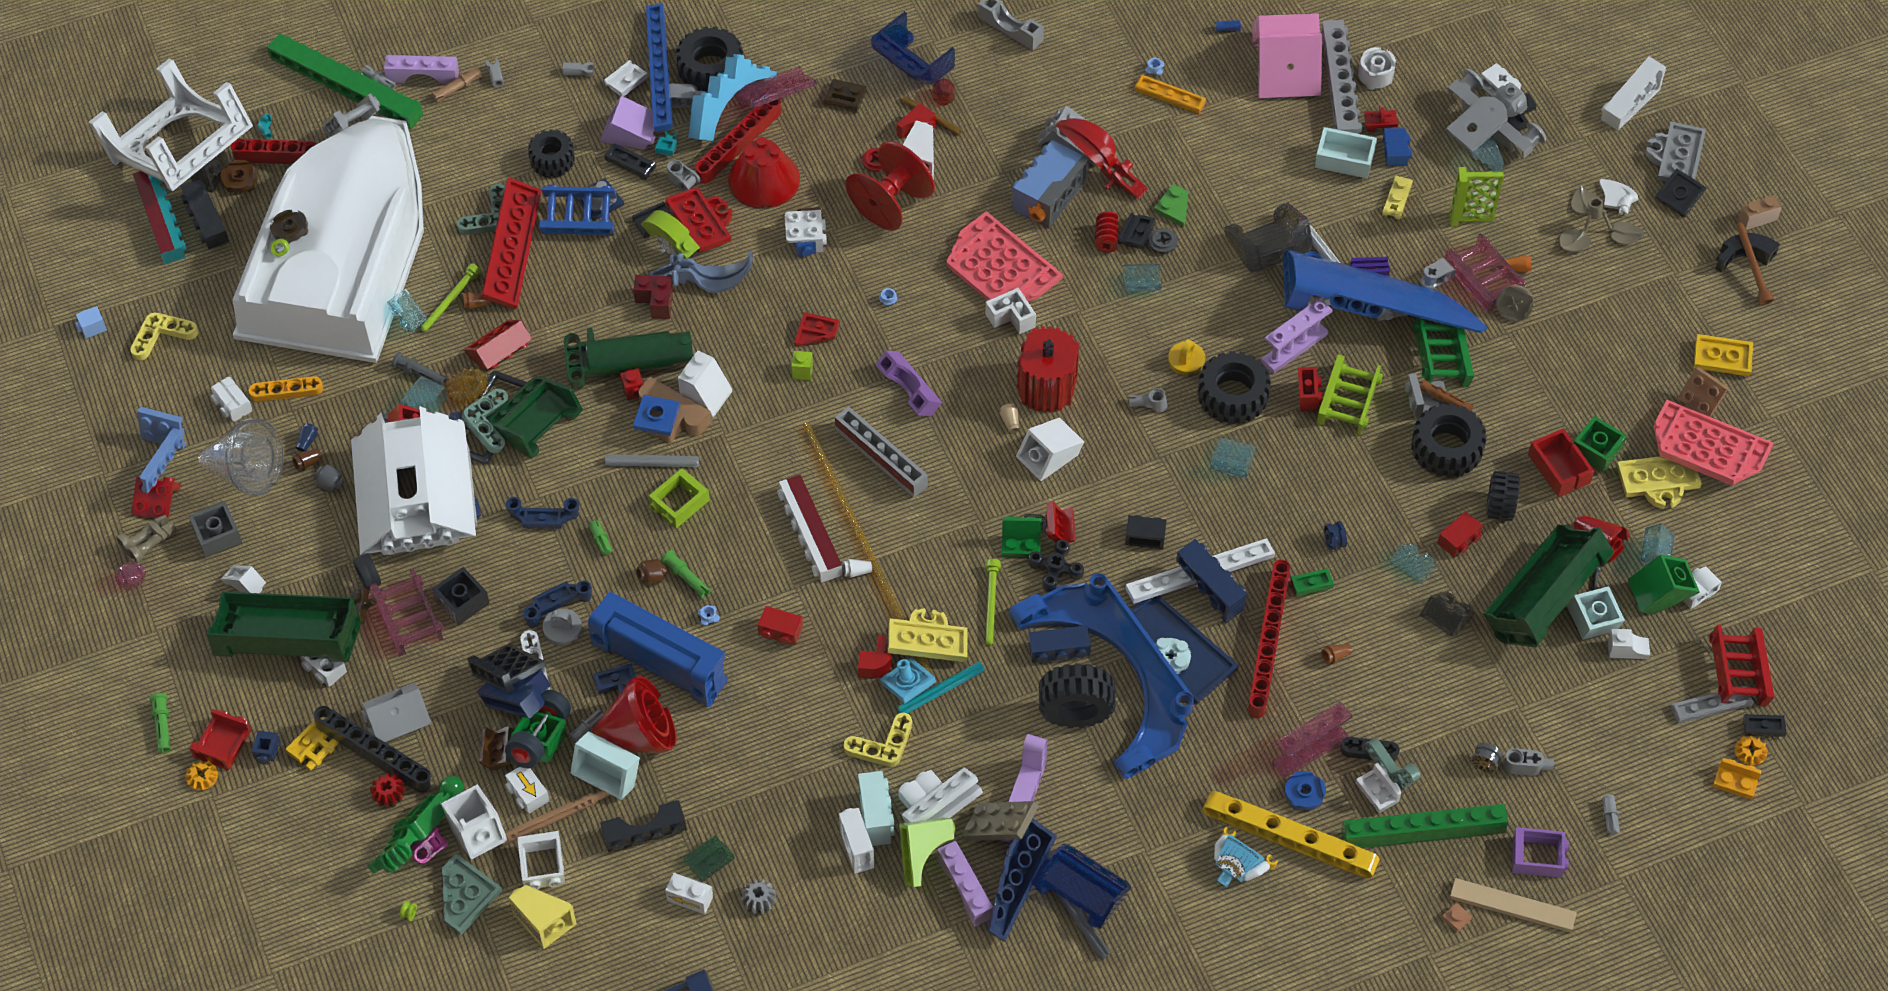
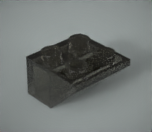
M1443 591L1430 596L1420 616L1452 637L1459 634L1474 616L1475 612L1471 610V606L1467 603L1457 601L1452 593Z

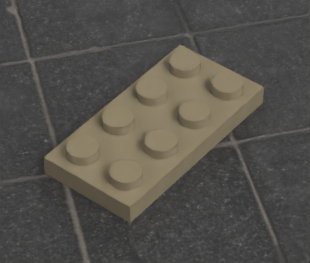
M1035 801L979 803L974 809L970 821L966 824L962 837L966 841L1022 839L1039 805Z

